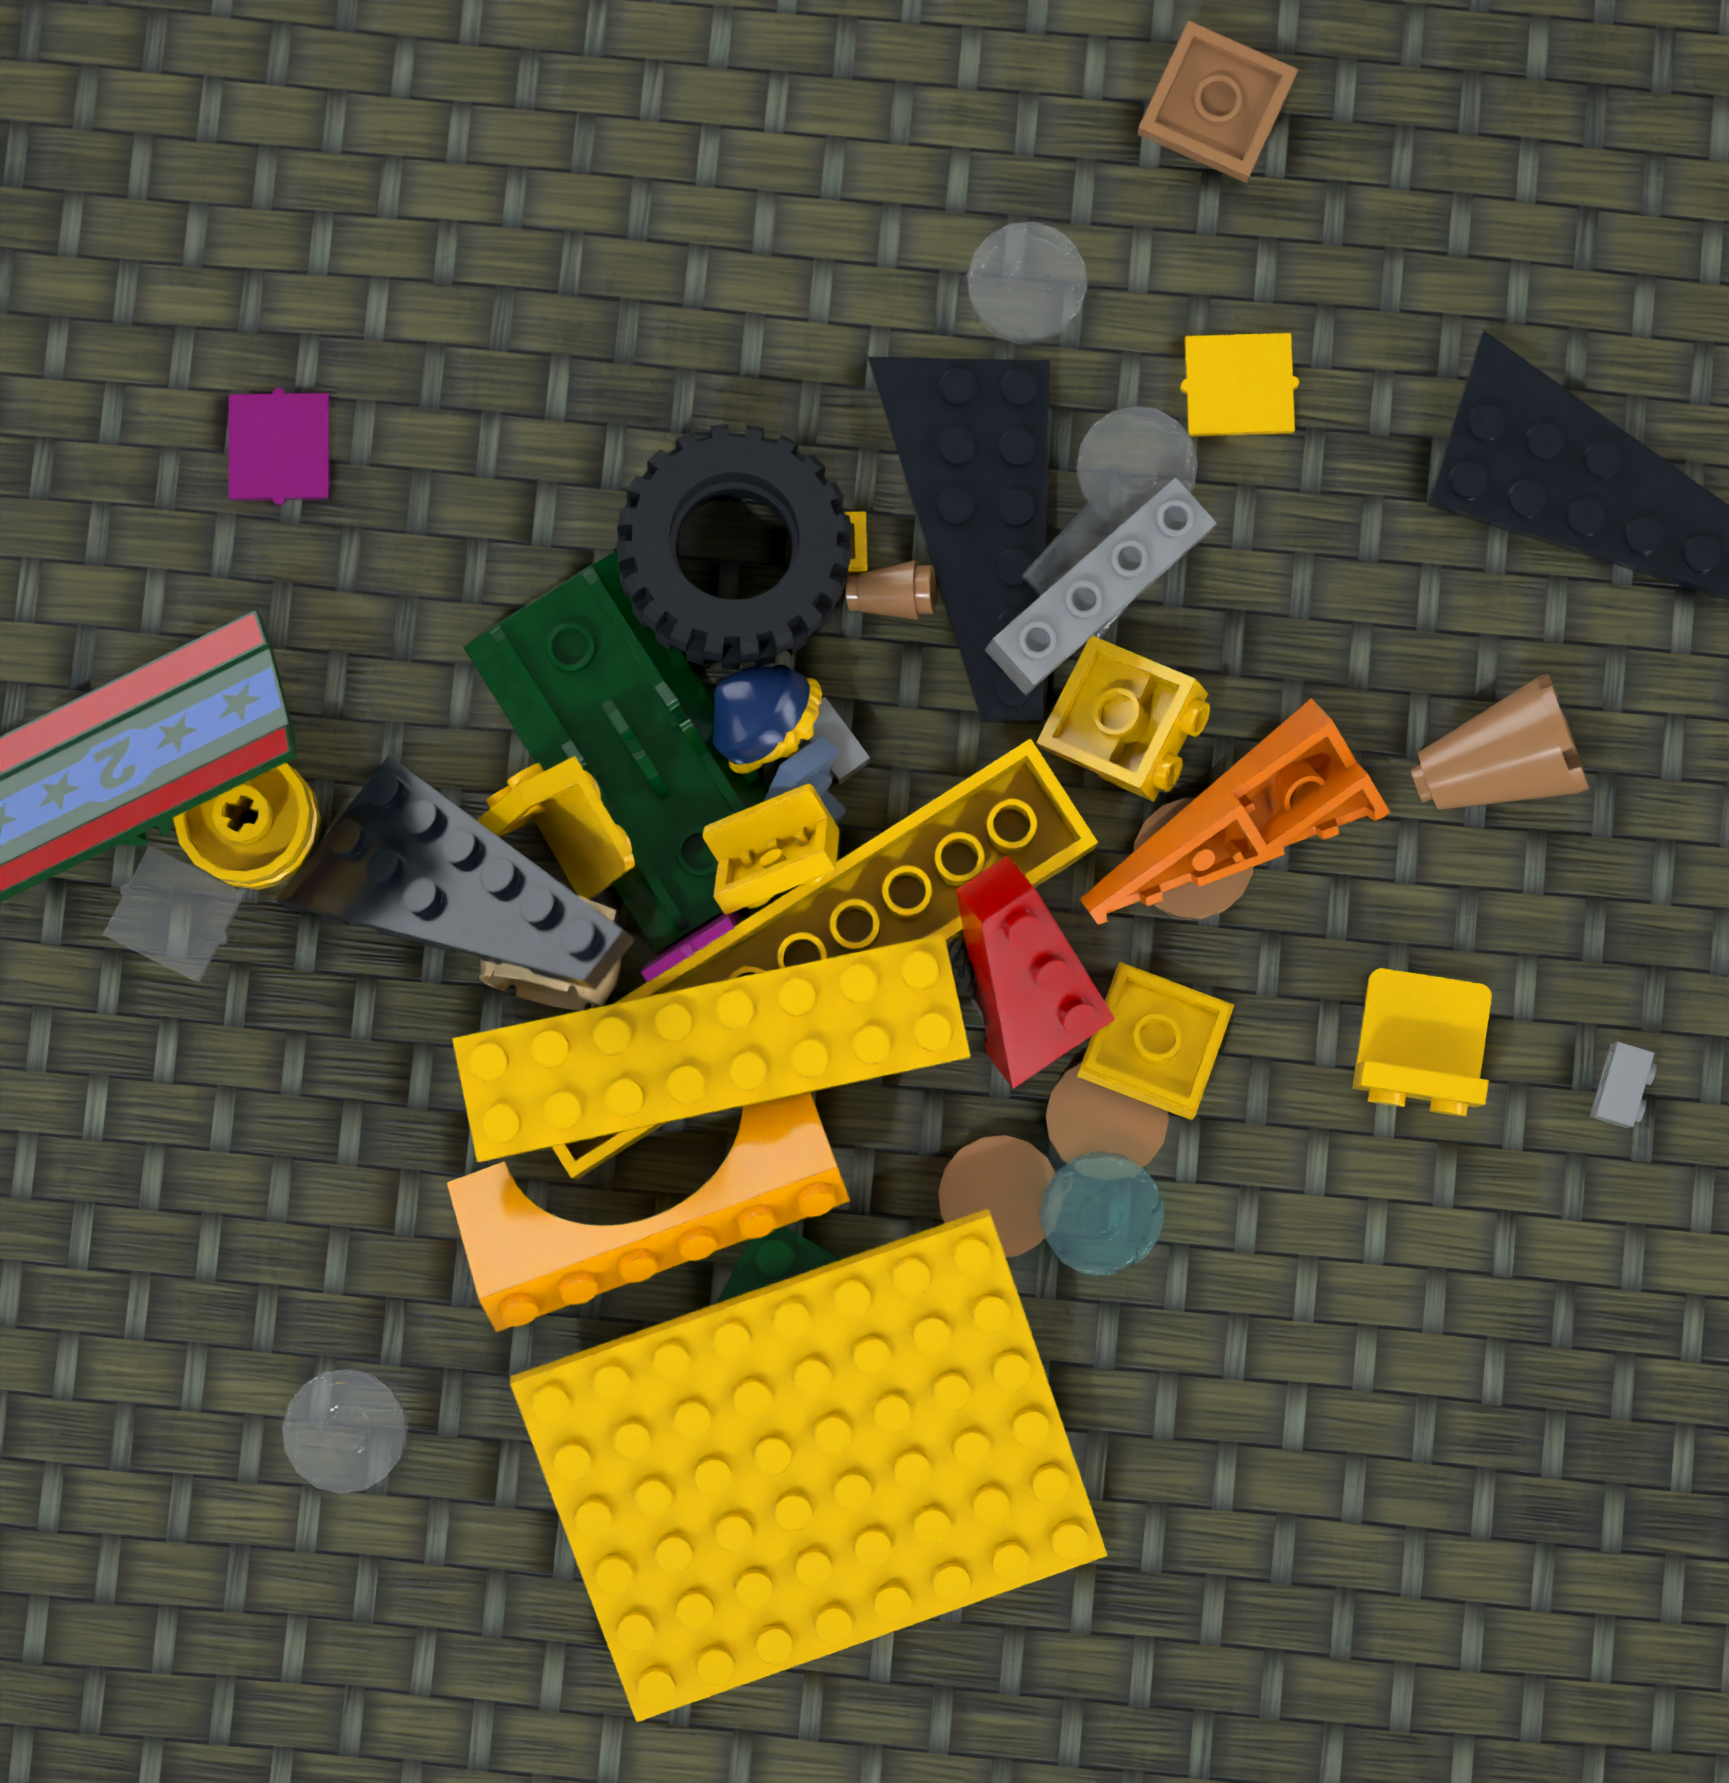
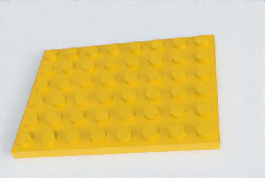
M988 1209L510 1376V1385L636 1722L1108 1556Z

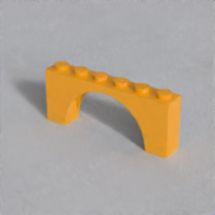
M811 1092L743 1106L741 1123L735 1142L727 1158L711 1179L682 1203L654 1217L638 1222L610 1226L585 1225L570 1222L547 1213L522 1193L505 1161L447 1182L477 1295L496 1332L512 1326L528 1324L536 1317L571 1304L585 1303L598 1294L628 1283L647 1280L660 1271L687 1261L704 1259L717 1250L747 1239L763 1237L774 1229L806 1217L823 1215L833 1207L850 1202Z

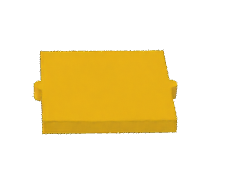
M1291 333L1185 336L1186 379L1182 381L1180 389L1183 393L1187 394L1188 437L1294 434L1293 390L1298 387L1299 380L1293 376Z

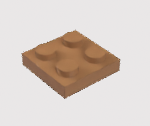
M1188 21L1140 123L1137 135L1247 183L1296 78L1298 69Z

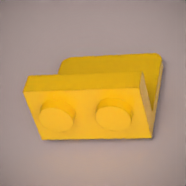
M576 756L546 771L543 770L540 763L520 771L507 781L509 786L496 792L486 800L490 809L477 820L499 838L535 821L577 895L588 900L600 894L635 865L628 835L619 825L613 822L601 801V793L597 782L590 773L583 770Z
M1379 968L1373 971L1368 978L1352 1089L1369 1091L1368 1101L1383 1105L1405 1107L1406 1097L1431 1101L1429 1111L1466 1117L1468 1107L1475 1108L1485 1105L1489 1080L1480 1079L1492 999L1490 989L1480 983Z

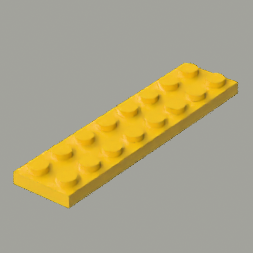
M944 934L452 1038L477 1162L971 1057Z

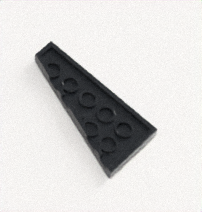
M868 357V363L880 395L890 433L896 446L926 548L935 570L941 596L954 631L981 723L1042 724L1044 680L1025 696L985 649L997 634L1045 593L1050 360Z
M389 755L275 899L290 910L302 913L309 911L324 915L328 919L348 925L351 922L370 927L384 935L453 953L460 951L476 955L483 961L498 965L502 963L528 969L533 974L592 990H596L635 940L623 929Z

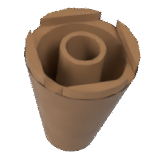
M1549 673L1530 681L1418 752L1420 765L1412 767L1410 770L1422 803L1433 799L1437 809L1444 810L1572 795L1590 790L1566 717L1559 707L1558 696Z

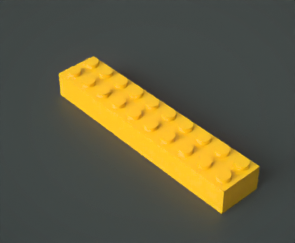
M1030 738L836 862V870L830 872L818 883L810 886L799 885L736 925L731 931L653 980L643 984L614 1004L941 934L945 935L946 944L964 934L956 890L1008 855L1034 888L1094 851L1098 841ZM666 1123L558 1145L552 1148L570 1177L578 1180Z

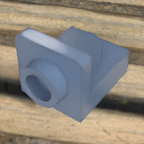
M823 735L780 764L764 801L805 784H811L835 823H839L843 819L846 809L827 791L832 783V778L828 774L839 751Z

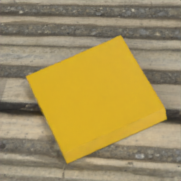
M1119 961L1104 1000L1115 1020L1091 1036L1076 1077L1193 1120L1234 1005Z

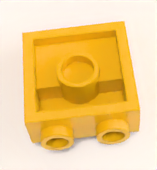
M1092 636L1087 641L1036 743L1043 750L1095 772L1102 780L1154 802L1160 789L1170 791L1177 783L1183 767V760L1178 754L1187 736H1198L1208 721L1210 704L1205 702L1208 692L1193 677Z

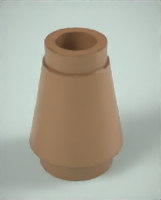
M912 560L855 575H848L846 579L848 610L912 620H921L922 614H935L937 583L933 565H920L918 560Z

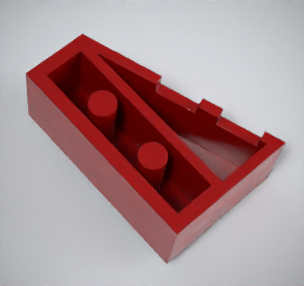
M1007 855L958 888L956 895L967 953L973 962L977 989H975L977 1006L982 1011L987 1036L984 1038L986 1053L1012 1089H1014L1107 1026L1115 1018L1036 889Z

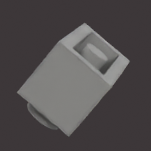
M823 697L819 707L818 718L813 724L814 735L809 740L802 739L800 744L805 748L823 735L839 751L828 776L830 778L834 777L840 785L868 765L870 757L826 697Z
M1621 1042L1611 1043L1590 1117L1624 1128L1634 1127L1635 1121L1640 1122L1646 1108V1100L1642 1099L1645 1085L1652 1084L1657 1070V1063L1652 1062L1655 1053Z

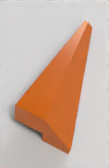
M1311 698L1079 900L1094 921L1100 925L1108 922L1106 914L1140 901L1146 906L1163 901V892L1193 882L1198 887L1283 856L1285 855L1284 847L1315 835L1325 840L1339 835V826L1366 816L1376 821L1388 815L1390 811L1368 773L1355 760L1333 720Z

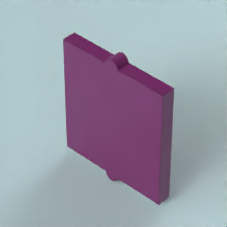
M276 388L273 394H229V500H273L277 506H283L286 500H329V393L286 394L283 389Z
M738 910L727 915L723 913L650 959L641 971L647 982L653 980L734 929L742 916Z

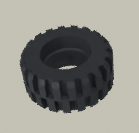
M728 424L710 426V436L696 439L692 431L676 438L675 449L669 453L660 449L647 461V471L643 476H635L627 490L625 508L620 509L617 524V558L620 581L625 597H629L633 605L634 615L643 627L649 626L656 633V641L669 651L677 647L686 652V660L704 666L707 659L722 662L721 669L740 670V663L755 661L757 666H765L775 663L776 655L784 651H788L791 655L807 644V638L814 631L820 633L831 618L832 610L835 604L840 602L845 588L852 552L850 551L852 529L850 515H845L843 510L844 497L837 482H828L824 476L826 467L814 454L805 458L797 452L798 442L783 434L778 442L764 437L765 428L747 425L746 434L729 433ZM740 497L761 503L775 512L786 524L792 544L791 561L781 581L771 590L759 596L741 600L714 597L691 584L679 566L676 555V540L684 519L699 506L715 499Z

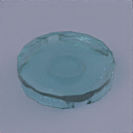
M1099 1151L1076 1157L1056 1172L1044 1191L1039 1213L1043 1236L1056 1256L1063 1263L1081 1274L1108 1276L1119 1273L1118 1269L1125 1268L1131 1263L1136 1265L1147 1257L1160 1237L1165 1212L1158 1187L1141 1165L1123 1154Z

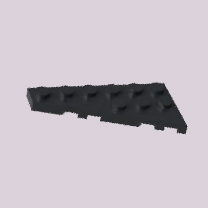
M1483 330L1474 353L1427 506L1729 601V505Z

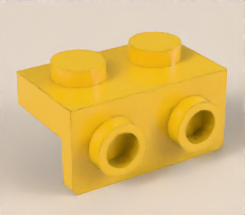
M805 784L706 825L703 830V839L718 861L713 897L725 915L744 907H759L767 903L774 895L795 886L816 884L830 872L836 870L839 828L811 784Z

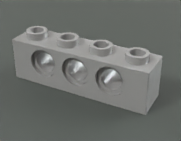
M1175 477L997 634L985 651L1026 696L1200 542L1217 524L1216 521Z

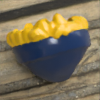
M782 664L773 667L753 666L744 668L722 680L717 685L714 693L713 744L729 760L730 768L740 774L750 773L760 768L764 763L772 762L780 757L790 758L799 752L798 745L802 739L809 740L814 735L813 724L818 718L819 707L822 703V691L817 680L806 678L799 672Z

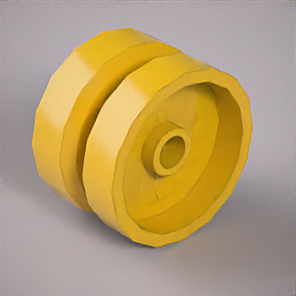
M284 763L173 818L179 844L196 866L233 887L255 890L283 884L293 877L318 846L322 823L316 794L301 774L288 763ZM253 810L258 814L255 824L244 823L243 826L241 825L242 817L246 812Z

